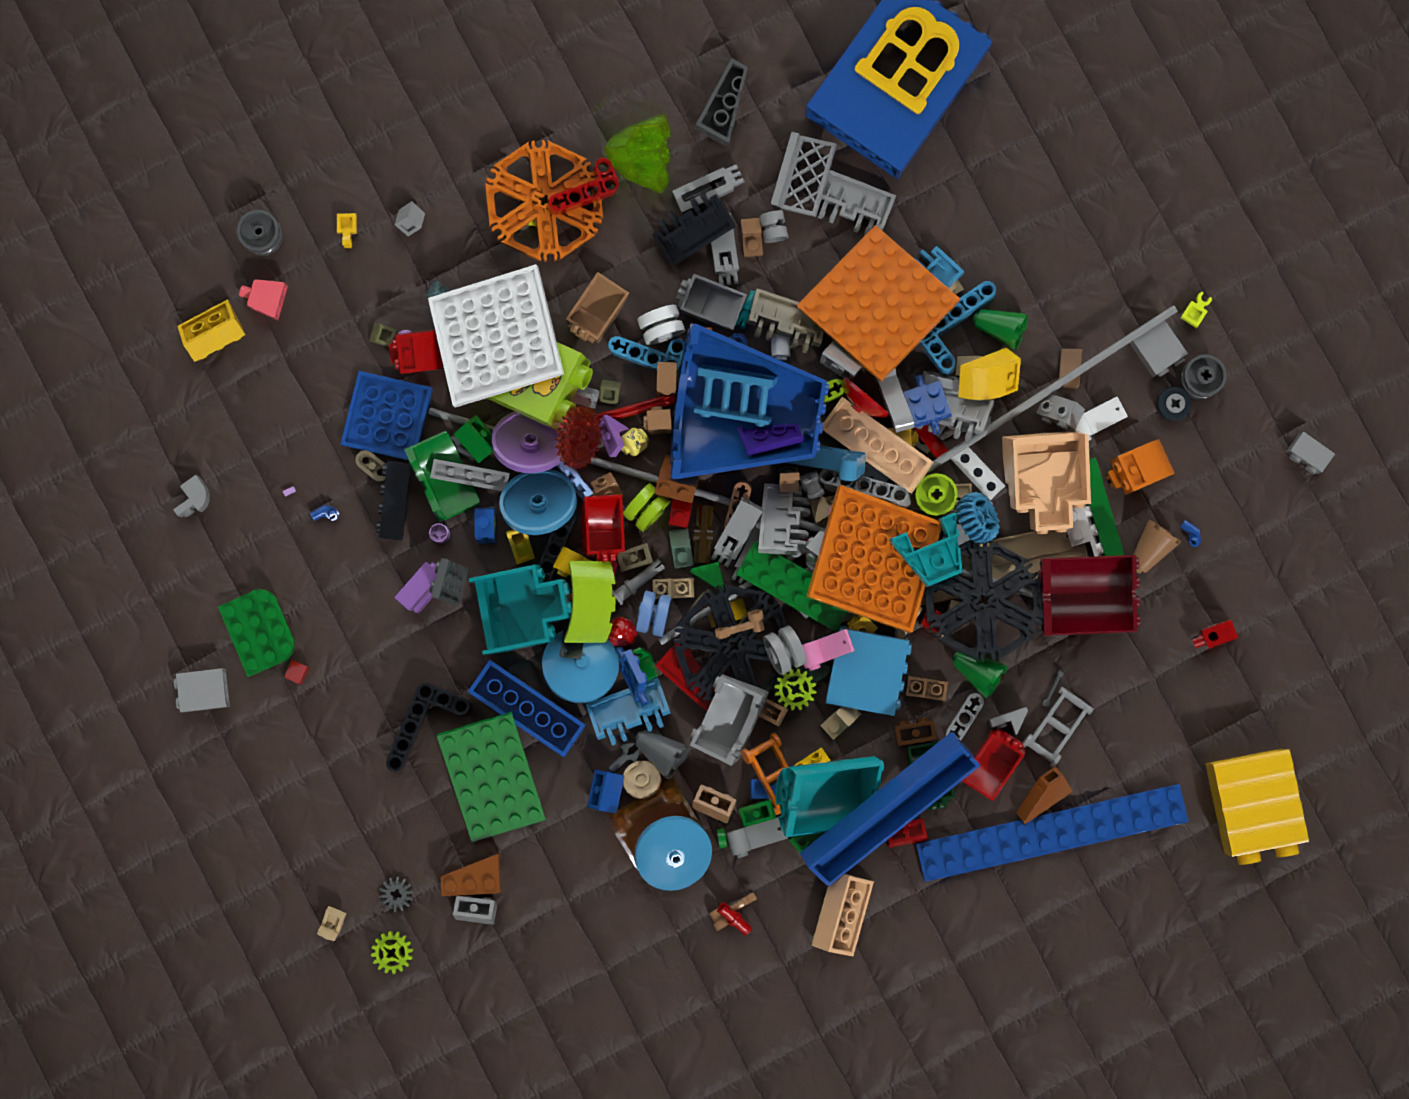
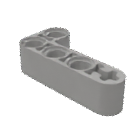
M896 368L882 382L875 377L895 433L914 428L911 412L896 375Z

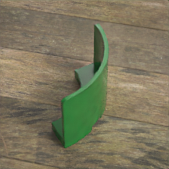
M443 431L404 449L419 482L421 481L425 495L439 523L480 504L474 486L430 478L434 459L463 464L447 431Z

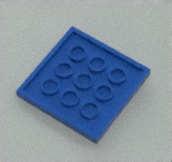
M358 371L340 445L409 461L404 449L421 441L433 388Z

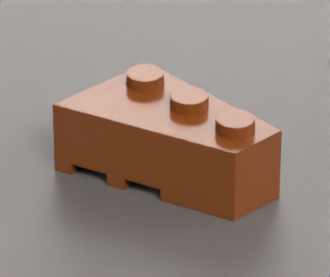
M500 853L441 876V896L502 892Z

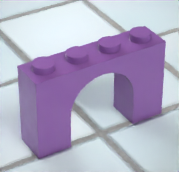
M425 562L394 597L409 611L414 610L419 614L433 598L431 597L432 593L429 591L432 581H435L437 573H435L436 564Z

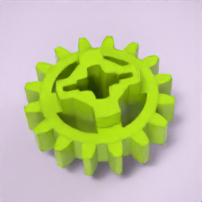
M791 669L788 675L786 673L783 674V679L777 678L780 685H775V688L779 689V692H776L775 695H780L781 698L778 702L784 701L785 708L791 705V710H794L795 706L802 710V704L808 707L807 701L814 700L811 694H816V691L812 690L816 683L810 682L813 678L812 676L806 677L807 671L800 674V669H797L796 673H793ZM798 676V679L795 682H789L787 680L790 677ZM804 681H806L808 685V693L804 691ZM787 684H789L790 686H795L796 684H798V689L801 690L800 692H802L803 695L801 693H795L793 695L792 689ZM783 686L787 688L788 695L786 698L783 695ZM800 696L804 698V700L800 702H792L795 697Z
M389 931L388 936L384 933L381 934L382 940L377 938L375 941L378 945L372 946L375 952L371 956L376 957L373 964L379 963L378 969L380 970L384 967L385 973L392 970V973L395 974L397 969L402 972L404 970L403 965L407 967L410 965L407 960L413 959V956L409 955V953L414 951L413 948H409L412 942L405 941L406 935L401 938L399 931L395 935H393L392 931ZM397 940L394 944H389L386 941ZM402 946L405 949V957L401 952ZM380 948L383 951V959L380 956ZM394 948V949L396 950V951H395V954H396V955H393V956L391 957V956L389 955V954H390V951H389L388 949L391 950V949ZM390 961H396L399 964L389 965L388 963Z

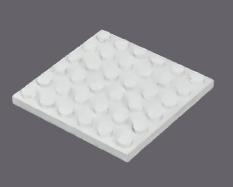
M537 265L428 298L454 407L564 375Z

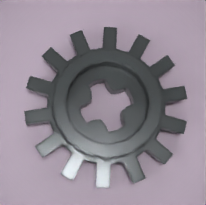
M396 877V882H393L392 878H389L390 884L388 885L384 882L383 884L386 888H380L384 895H379V898H385V901L381 904L388 903L387 910L393 906L394 912H397V907L403 911V905L410 906L407 900L413 901L409 894L414 893V890H408L412 885L408 884L406 886V879L399 882V877ZM396 889H399V893L402 894V897H398L397 900H394V896L391 895V892H395Z

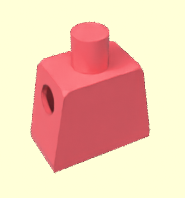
M254 280L252 288L241 286L239 296L248 299L247 306L272 319L279 320L288 286L284 282Z

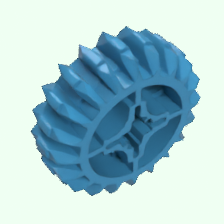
M977 492L966 494L960 498L956 509L958 511L957 516L959 517L958 522L961 523V529H964L965 535H968L970 540L980 544L993 540L999 533L998 529L1000 526L998 522L1000 520L997 518L998 513L995 512V507L992 506L991 501H988L987 496Z

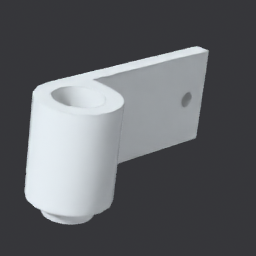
M1115 397L1084 413L1076 430L1069 429L1070 431L1086 433L1089 435V440H1091V435L1128 416L1119 398Z

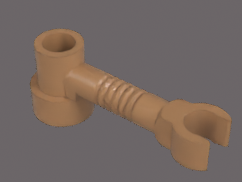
M753 610L748 612V622L716 629V637L723 639L731 634L753 629V632L763 631V611Z
M752 892L730 907L736 912L757 898ZM718 909L709 913L715 923L713 926L716 931H719L729 924L728 920L718 913Z

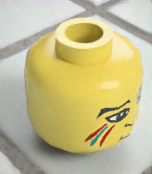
M631 428L621 436L624 443L621 450L626 455L629 453L632 456H637L648 447L647 441H649V438L640 428Z

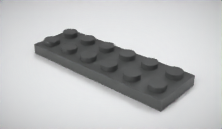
M441 558V561L437 562L435 567L436 579L432 581L429 592L432 593L431 597L459 606L469 569L448 559Z

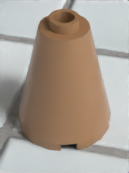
M1151 519L1148 520L1133 554L1136 555V558H1139V569H1136V572L1139 574L1142 571L1144 573L1148 572L1181 543L1177 537H1173L1169 531Z

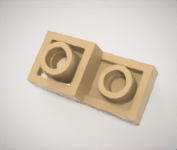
M694 578L653 580V592L656 594V599H659L662 594L672 596V599L694 598Z

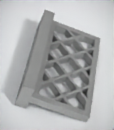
M791 132L772 197V207L776 210H787L816 217L837 144L800 136L799 133ZM803 142L811 143L814 148L804 154L802 151ZM824 146L831 147L829 154L822 158L818 150ZM817 152L820 160L810 165L806 157ZM805 159L808 167L799 172L796 168L797 163ZM823 163L825 170L817 176L813 168ZM811 170L815 178L805 183L801 175ZM800 177L803 185L793 190L791 186L792 180ZM818 181L820 185L819 190L811 194L807 186ZM806 188L809 196L800 201L796 193ZM792 195L798 201L793 206L785 205L787 198ZM810 199L815 203L813 211L805 210L802 204Z

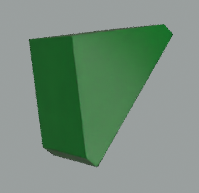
M718 562L695 567L690 570L691 574L717 589L716 586L720 585L723 589V580Z

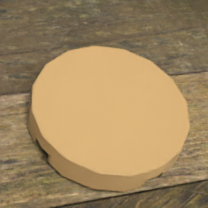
M636 761L630 764L624 771L623 786L632 797L637 799L650 798L659 790L661 774L651 762Z

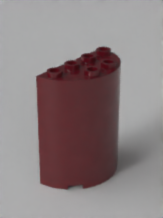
M1136 555L1042 558L1040 560L1038 578H1041L1044 616L1041 628L1044 636L1137 632V627H1140V615H1137V607H1140V597L1136 596V588L1140 587V579L1136 574V569H1139L1140 565L1139 558H1136Z

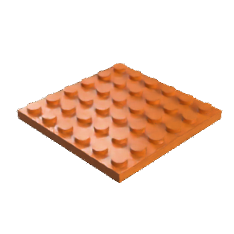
M875 225L800 301L797 308L882 382L956 306L960 298Z
M838 485L806 597L905 632L913 633L925 585L893 547L889 539L907 532L915 551L938 541L942 528L940 522L846 486Z

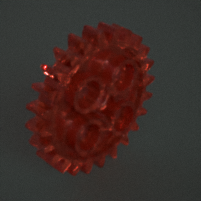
M584 406L572 407L571 411H567V417H562L563 423H559L561 429L556 431L559 437L555 438L558 441L555 448L559 449L557 455L561 456L560 461L564 462L563 465L574 469H581L586 467L587 463L591 464V458H596L595 451L599 452L597 446L602 444L599 441V438L602 437L599 431L603 427L599 426L601 420L597 419L599 415L595 414V410Z

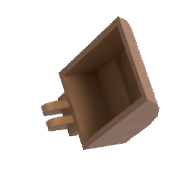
M597 272L566 318L569 324L567 327L570 328L569 331L585 342L586 340L591 343L595 341L599 344L623 307L629 292Z

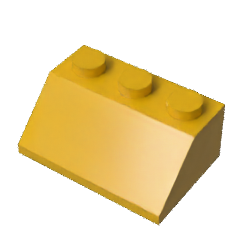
M228 299L177 326L183 345L194 362L206 358L214 351L223 349L229 343L238 341L245 335L243 327Z

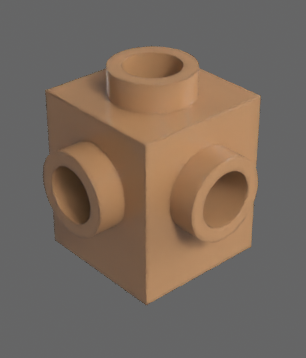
M611 472L591 482L594 488L592 490L593 496L622 494Z

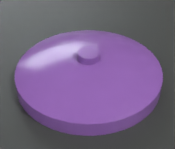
M512 412L503 417L496 424L492 433V449L496 458L506 467L522 473H539L555 467L564 459L569 448V434L563 423L560 424L558 431L517 412Z

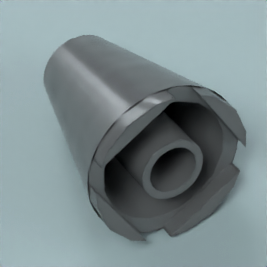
M648 730L640 731L635 737L636 747L667 779L672 778L677 773L674 770L678 766L681 767L689 753L687 745L657 733L648 732Z

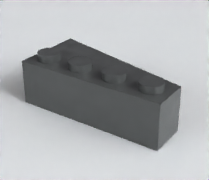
M731 58L693 128L726 147L730 142L748 70L747 66Z

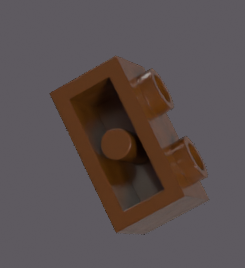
M928 717L916 719L917 723L909 724L908 720L897 722L898 726L893 727L896 746L936 740L933 720L928 721Z

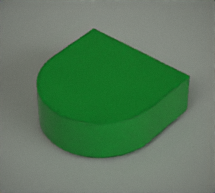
M718 828L719 848H726L725 829Z

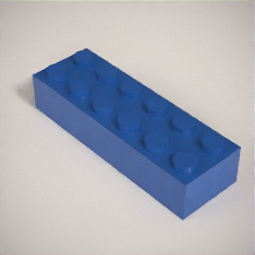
M492 660L488 661L468 691L501 715L512 712L518 727L563 757L567 755L586 727L585 723Z

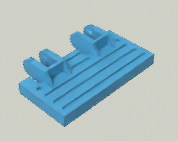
M938 246L931 251V254L936 258L935 260L924 250L919 252L920 256L929 264L926 269L948 288L964 274V271Z
M658 677L646 682L645 695L649 701L647 705L642 706L640 700L635 702L629 688L586 704L598 740L606 737L604 729H606L612 746L615 745L616 739L612 730L619 728L621 739L623 741L628 740L622 723L624 722L626 729L642 724L640 716H643L648 732L652 731V725L648 717L654 714L657 725L660 728L664 727L658 709H661L663 716L671 712Z

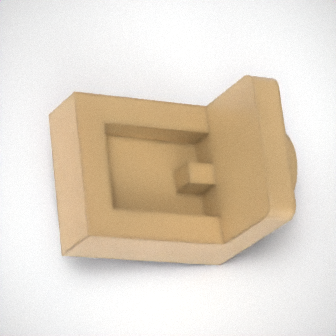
M328 906L317 935L322 936L324 939L335 941L341 931L347 913Z

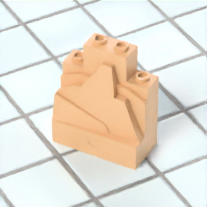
M1079 431L1002 436L1005 482L1009 486L1010 507L1017 510L1018 513L1029 512L1030 529L1037 531V534H1047L1048 530L1067 532V529L1073 528L1072 505L1073 508H1083L1085 504H1091L1089 435Z

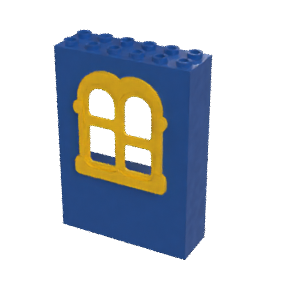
M882 0L806 106L805 116L897 180L987 55L992 44L991 38L987 34L976 31L971 23L963 22L955 12L947 11L943 8L942 3L937 0ZM906 20H914L921 25L922 35L915 46H909L895 36L896 30ZM941 38L947 43L948 53L936 71L931 72L917 63L915 58L930 39ZM887 43L894 44L907 54L906 59L891 79L884 77L872 68V64ZM909 68H912L927 79L926 85L916 97L898 86V82Z

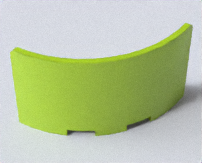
M570 561L568 565L572 580V612L564 642L606 643L612 628V623H609L611 612H615L616 597H612V584H615L611 562Z

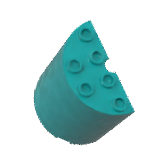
M875 756L783 768L776 782V805H780L781 816L778 819L784 836L791 837L821 833L831 829L878 791L881 785V773L884 770L883 761Z

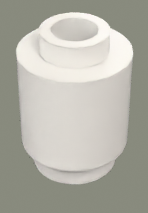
M773 333V338H771V356L780 361L787 360V357L791 356L790 338Z

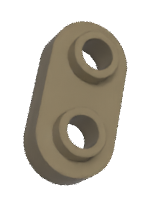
M360 451L355 458L357 466L374 480L384 482L386 476H379L378 470L383 469L385 463L370 451ZM368 457L369 463L364 464L363 459Z

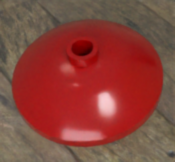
M844 377V390L849 400L853 403L851 407L858 413L863 411L874 417H887L889 415L871 397L847 377Z

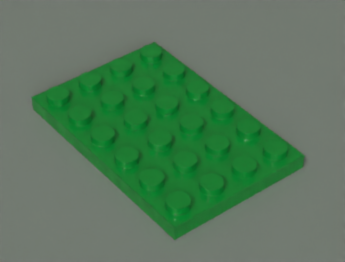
M512 712L437 734V739L471 842L546 820Z

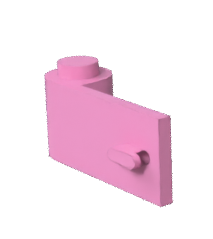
M847 629L803 644L802 647L806 655L804 668H809L812 671L820 668V663L853 652L854 648Z

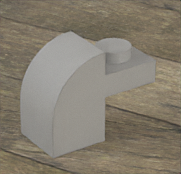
M195 475L180 486L189 499L173 509L179 517L190 516L194 513V508L203 512L209 504V490L200 476Z

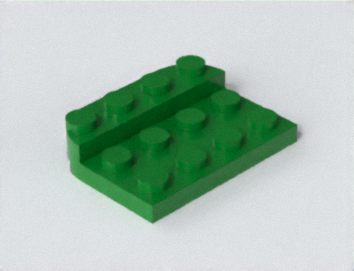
M262 589L253 590L246 595L218 606L247 677L287 661L293 654L296 644L295 637L292 635L280 607L279 599L273 593Z

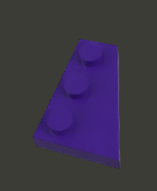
M798 424L773 425L772 428L754 426V429H744V426L737 427L738 435L747 456L804 442Z

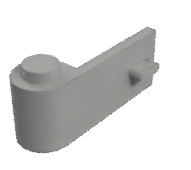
M778 817L726 833L732 855H736L737 858L747 856V851L789 838L784 836Z

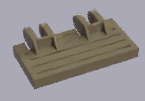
M758 288L755 290L747 324L753 326L757 323L754 337L759 338L762 326H766L768 330L765 337L766 341L770 342L776 325L775 333L789 338L792 337L791 349L795 350L798 338H803L801 352L806 353L811 337H813L811 345L817 347L821 345L824 331L797 308L800 302Z

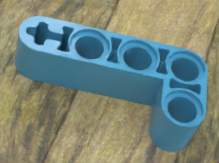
M619 336L611 338L608 346L614 356L657 371V363L650 364L647 361L651 355L658 357L657 362L677 363L678 373L683 360V350L675 353L672 347L675 344H680L684 349L685 342L678 338L673 339L668 346L666 354ZM618 342H620V346L625 349L626 345H629L627 347L626 354H624V349L618 348L617 350H615L613 344L616 345ZM634 348L639 349L640 355L632 357L630 351Z

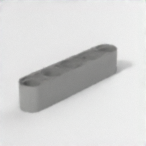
M823 469L819 473L820 481L827 491L836 493L838 485L851 482L846 487L905 509L911 504L908 491L904 487L860 476L855 481L839 479V471ZM833 477L831 481H826V479ZM863 487H869L867 490L861 491ZM883 491L887 492L885 495H879ZM901 496L905 497L903 500H897Z

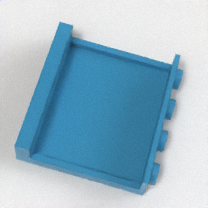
M840 625L839 631L847 629L854 651L833 659L826 703L894 716L895 711H899L900 708L899 692H903L904 681H901L902 675L907 673L908 662H905L906 655L911 653L912 644L909 643V638L901 639L848 629V626Z

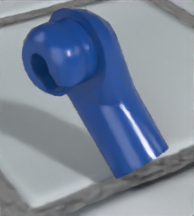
M323 505L310 512V515L314 521L321 517L335 521L338 519L339 512L336 508Z
M1184 520L1180 528L1188 533L1189 545L1197 547L1201 543L1200 530L1187 520Z

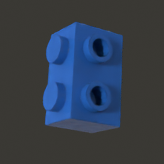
M595 769L587 808L617 813L624 775Z

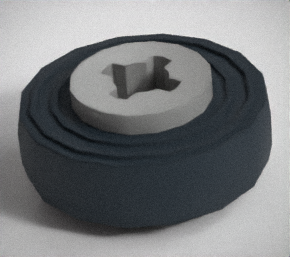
M1168 388L1158 397L1157 410L1166 420L1180 421L1191 411V397L1182 388Z

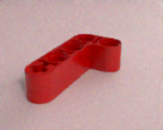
M600 158L596 161L593 168L596 180L552 195L547 203L549 213L559 215L613 196L619 187V181L611 161L607 158ZM605 165L607 167V171L601 172L598 169V166ZM605 183H612L614 185V189H607L605 187ZM587 189H594L597 195L590 196L587 193ZM576 195L579 201L572 202L569 196ZM554 201H555L557 204L561 203L560 206H559V208H557L556 205L553 206V202H554Z

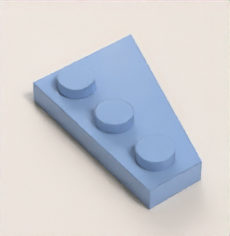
M565 456L556 466L562 474L569 478L575 488V492L583 501L584 497L592 496L593 493L589 486L583 482L577 470L568 464L569 460Z

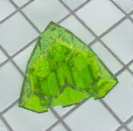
M665 113L626 127L611 137L604 147L606 156L621 175L629 181L658 193H663L669 183L666 164L670 163V148H667V139L671 137V129Z

